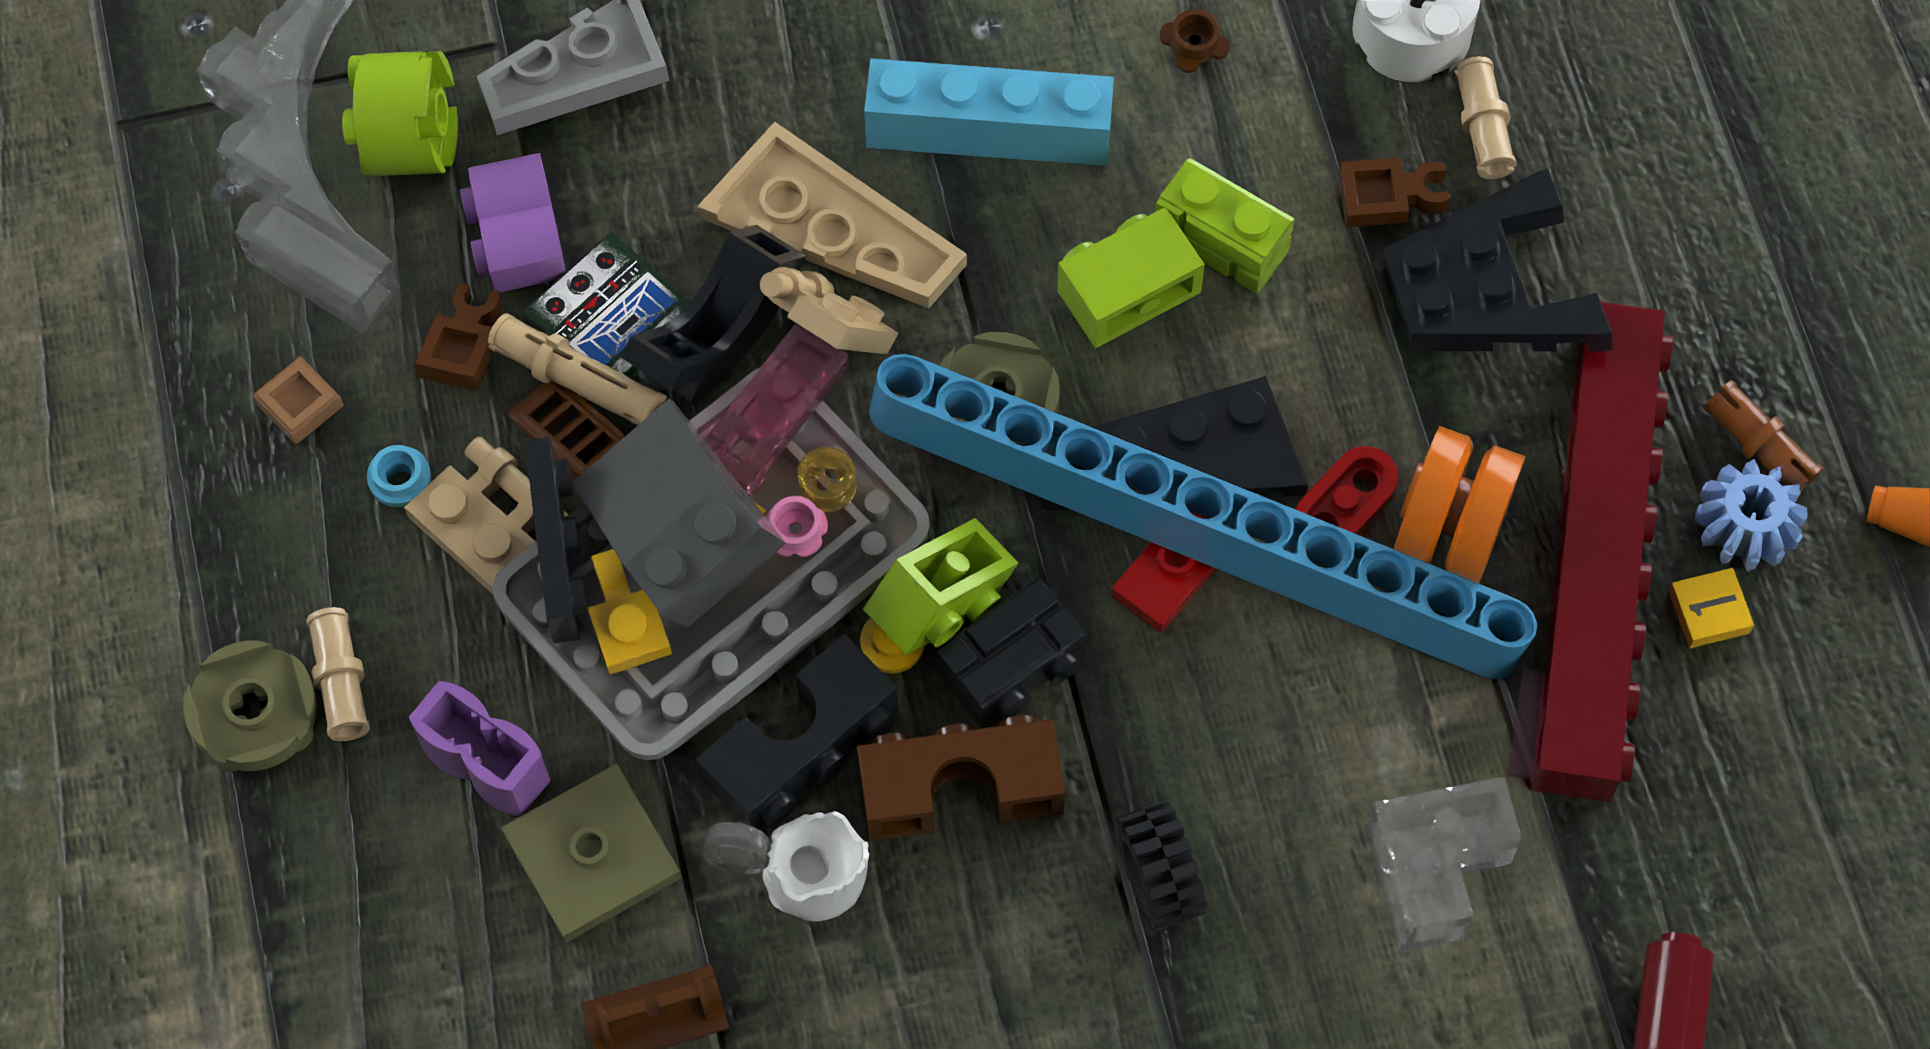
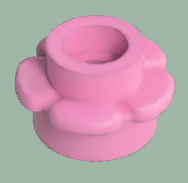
M786 497L778 501L766 515L767 520L786 542L785 545L775 552L783 557H790L792 554H797L799 557H807L814 554L822 546V535H825L828 531V522L824 512L817 508L812 501L804 497ZM798 524L802 527V530L795 534L789 530L790 527Z

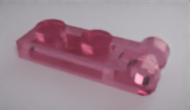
M795 323L704 439L749 497L753 496L759 489L769 468L850 366L849 354L841 349L834 348L797 323ZM739 438L752 446V449L744 459L730 451Z

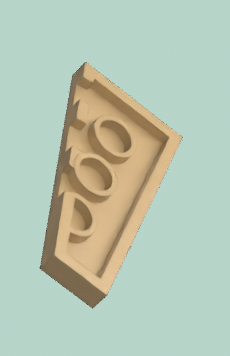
M776 122L766 130L697 206L699 218L730 231L758 225L806 255V261L928 309L967 266V254Z

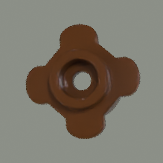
M1187 10L1178 15L1174 22L1164 24L1160 30L1161 43L1170 46L1176 56L1175 65L1182 72H1195L1201 63L1212 58L1217 60L1224 59L1230 50L1229 40L1226 37L1220 36L1219 23L1213 14L1207 10ZM1192 38L1199 39L1200 43L1194 45L1189 40Z

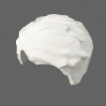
M837 811L827 813L826 815L822 812L813 815L804 814L773 831L771 850L768 853L770 858L769 865L763 870V881L773 906L803 920L816 922L840 916L855 904L866 880L869 859L868 843L861 839L844 815Z

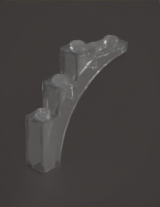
M286 0L278 11L270 12L263 19L254 38L234 27L222 42L213 44L206 51L197 72L208 100L241 120L232 123L226 129L216 152L227 179L261 200V202H254L245 210L240 219L238 229L235 231L246 260L359 332L364 333L398 292L400 285L391 259L357 234L327 199L314 174L308 152L307 109L315 69L332 30L353 0Z

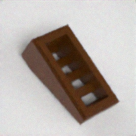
M554 381L547 384L543 383L507 413L509 419L529 439L551 438L556 459L568 458L572 483L625 437L614 424L580 395ZM556 397L561 404L537 423L531 416ZM569 413L576 417L555 436L548 432ZM586 427L591 433L568 450L564 445ZM599 442L605 446L603 450L586 464L580 460Z

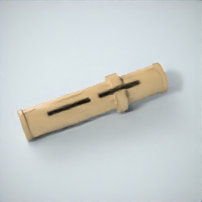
M505 313L500 316L489 333L488 349L511 358L531 369L532 376L546 384L554 381L636 425L643 422L666 402V395L643 386L618 371L571 348L568 339L556 333L548 336L515 319L510 314Z

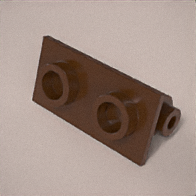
M712 965L582 1002L586 1026L594 1049H663L729 1029Z

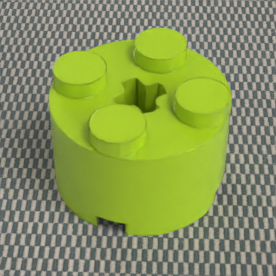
M441 51L367 53L350 56L348 61V79L353 91V108H346L344 110L342 128L346 144L348 146H358L362 173L371 176H394L447 172L444 167L452 166L456 155L458 115L457 106L448 107L443 90L445 87H454L451 68L445 55Z

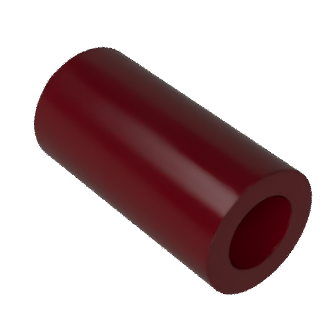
M1667 932L1661 935V941L1647 944L1634 1049H1704L1714 954L1702 946V940L1699 937L1681 932Z

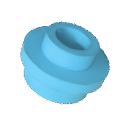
M392 445L379 451L373 458L367 470V482L371 493L379 502L391 507H405L431 483V470L426 458L416 449L403 445ZM406 472L411 475L410 479L401 485H391L389 483L391 477L396 473Z

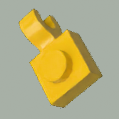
M611 549L591 556L606 602L589 607L588 612L609 675L671 655L670 644L658 609L643 590L631 593L621 561L615 550Z

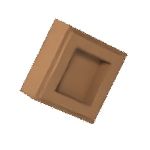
M301 356L252 395L256 405L295 445L344 406L341 397Z

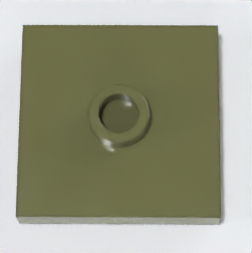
M618 764L609 767L501 827L505 838L565 943L682 878L678 866Z

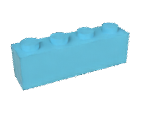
M870 58L864 109L866 148L1107 166L1114 77Z

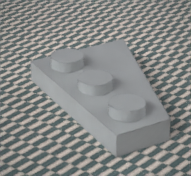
M613 0L595 12H592L587 7L569 18L571 27L548 41L536 39L476 76L496 135L669 81L666 63L640 0Z

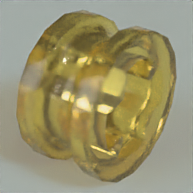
M820 447L811 450L803 457L798 466L801 496L812 501L823 512H834L843 509L851 502L856 493V471L852 459L844 451L835 447ZM826 469L837 470L838 481L832 482L828 490L818 489L817 478L811 479L812 476L823 477Z

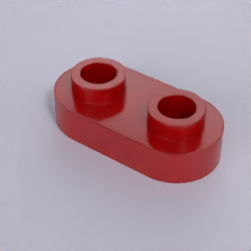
M1370 446L1353 448L1342 455L1300 500L1295 510L1360 536L1393 500L1399 478L1397 466L1387 453L1378 448ZM1359 479H1366L1373 483L1375 489L1363 492L1358 490L1353 483Z

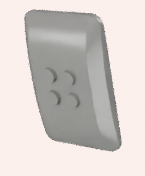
M774 364L762 366L754 370L689 422L751 500L766 509L767 514L778 501L790 496L807 498L824 512L828 522V531L825 535H822V546L814 554L807 557H799L797 554L783 557L774 553L688 628L659 612L672 654L609 675L590 615L577 617L580 640L554 644L546 619L537 541L508 562L496 575L493 593L501 613L620 746L635 758L643 760L660 759L692 738L796 657L876 590L896 559L921 547L928 540L930 533L929 515L922 503L805 381L788 367ZM584 503L566 518L576 517L581 555L570 557L572 578L583 576L589 608L606 602L591 556L611 550L613 547ZM794 524L789 530L796 534L802 530V527ZM621 562L631 593L642 590Z

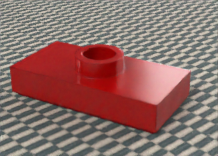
M1191 513L1197 518L1206 519L1199 514ZM1151 542L1111 588V597L1159 633H1162L1216 571V568Z

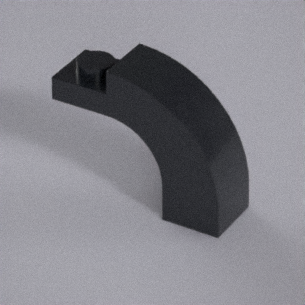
M758 225L729 232L708 277L690 303L667 324L630 336L621 358L639 369L638 374L640 378L653 387L675 391L690 402L701 397L720 383L737 366L763 334L780 308L768 296L762 293L760 281L763 275L779 267L793 268L799 271L806 255Z

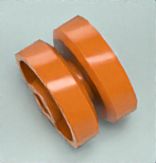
M1439 426L1424 463L1419 462L1400 513V518H1403L1394 550L1430 564L1433 561L1443 534L1453 537L1444 563V569L1479 584L1526 456L1493 446L1485 452L1475 479L1465 478L1464 476L1473 452L1470 436Z

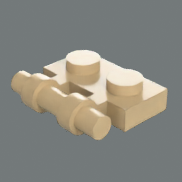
M779 267L764 274L761 278L760 289L762 293L768 296L773 303L789 312L788 318L836 349L888 354L899 334L881 322L884 316L882 310L857 296H851L850 300L847 301L834 294L833 285L820 273L812 271L800 272L793 268Z
M477 437L465 450V456L479 467L478 471L469 480H466L449 465L404 508L411 521L494 595L493 584L499 571L535 542L528 535L535 528L529 479L517 469L518 461L503 447L495 449L483 437ZM500 487L518 502L517 507L508 516L488 499ZM564 511V517L566 518L569 514Z

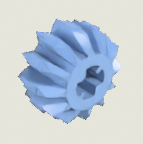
M1755 459L1745 464L1742 473L1728 464L1720 470L1717 481L1710 480L1703 486L1700 493L1703 504L1698 505L1694 514L1695 523L1706 527L1701 537L1702 547L1721 545L1723 547L1719 557L1721 565L1728 563L1736 555L1742 558L1747 572L1756 568L1760 558L1774 567L1784 557V550L1791 551L1798 546L1802 538L1799 527H1802L1807 519V507L1795 503L1801 493L1799 490L1800 484L1782 486L1779 483L1782 476L1780 466L1772 469L1767 476L1760 474Z

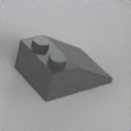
M671 399L664 402L573 481L574 486L619 559L659 612L687 628L786 544Z

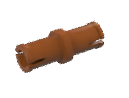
M1730 380L1721 388V393L1716 392L1708 400L1703 409L1710 413L1743 445L1740 452L1749 461L1756 458L1769 471L1780 466L1782 472L1780 482L1784 486L1800 484L1799 490L1802 492L1805 489V484L1809 485L1822 472L1823 467L1820 464H1816L1782 431L1786 425L1777 416L1770 419L1737 387L1733 380Z

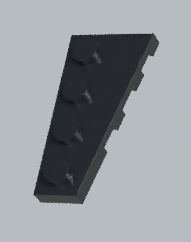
M1266 376L1092 427L1253 493L1283 492L1284 497L1307 494V480ZM1072 465L1077 469L1086 470L1081 466ZM1131 489L1136 493L1147 495L1140 490ZM1043 498L1047 511L1069 509Z

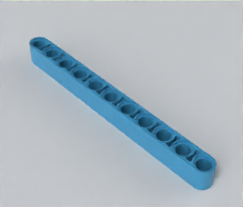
M908 354L893 355L885 359L878 367L869 408L870 419L878 430L886 435L1483 677L1499 679L1512 674L1536 634L1537 622L1534 613L1526 604L1511 596L919 357ZM895 394H902L907 396V398L899 397ZM955 417L961 418V419H964V420H966V421H968V422L958 421V420H956V419H954V418H955ZM1012 441L1021 442L1027 446L1017 445ZM1072 465L1081 466L1086 470L1077 469ZM1131 489L1140 490L1147 495L1136 493ZM1191 513L1199 514L1206 519L1197 518ZM1251 537L1259 538L1260 540L1264 541L1265 543L1257 542V541H1255L1254 539H1252ZM1311 561H1313V562H1318V563L1322 564L1323 566H1325L1326 568L1319 567V566L1315 565L1314 563H1312ZM1372 586H1377L1383 589L1385 592L1378 591ZM1433 610L1439 611L1440 613L1444 614L1446 617H1443V616L1438 615V614L1435 613ZM1494 635H1498V636L1502 637L1503 639L1506 640V642H1505V641H1501L1500 639L1496 638Z

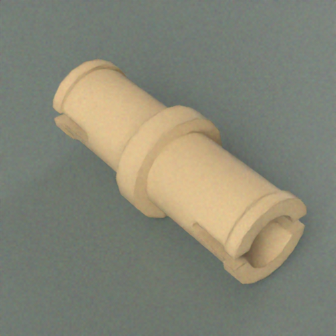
M1478 56L1463 60L1457 65V70L1454 71L1464 105L1460 119L1465 133L1471 135L1477 161V173L1484 179H1499L1511 174L1514 171V167L1517 166L1506 127L1511 117L1507 104L1501 101L1493 72V62L1487 57Z
M337 607L320 609L310 614L306 620L307 626L310 628L316 665L311 671L314 687L322 693L328 725V737L330 736L335 741H350L364 736L370 730L360 683L365 677L362 661L354 656L348 625V613L343 608Z

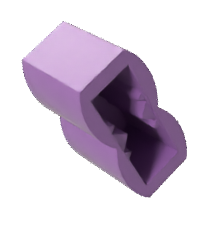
M537 153L468 168L471 187L460 189L467 224L479 223L482 239L470 241L478 277L490 275L494 290L500 293L560 280L566 275L567 272L541 154Z
M438 681L409 716L427 757L442 771L458 778L471 780L481 798L501 812L522 816L550 782L541 752L534 740L518 726L505 720L490 718L486 708L479 699L468 690L456 684Z

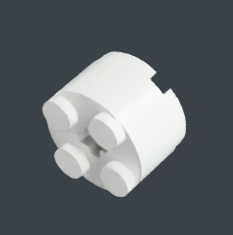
M1357 0L1352 27L1353 37L1356 45L1359 43L1367 55L1366 61L1379 73L1403 82L1431 80L1433 74L1449 67V71H1451L1466 56L1470 47L1480 0Z

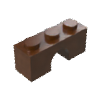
M1020 715L1001 721L998 727L973 730V727L970 725L955 724L938 729L933 736L908 739V736L905 734L890 733L873 738L868 745L857 746L870 842L935 833L933 799L941 787L957 779L976 780L984 784L992 792L997 805L999 823L1064 815L1066 793L1053 719L1038 721V718L1035 716Z

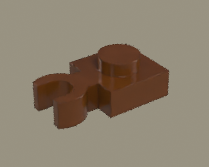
M1401 157L1340 162L1338 175L1346 227L1407 223L1409 207L1413 206L1427 214L1445 212L1449 207L1450 192L1434 193L1426 189L1425 185L1428 183L1444 182L1446 164L1435 161L1427 162L1420 165L1414 172L1404 173Z
M462 282L457 286L452 297L455 316L451 318L436 314L415 362L418 378L468 390H478L494 351L488 349L489 343L487 341L492 326L502 315L499 291L492 289L486 303L474 307L470 306L472 297L469 284Z

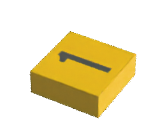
M1733 568L1672 582L1668 590L1689 649L1750 634L1754 627Z

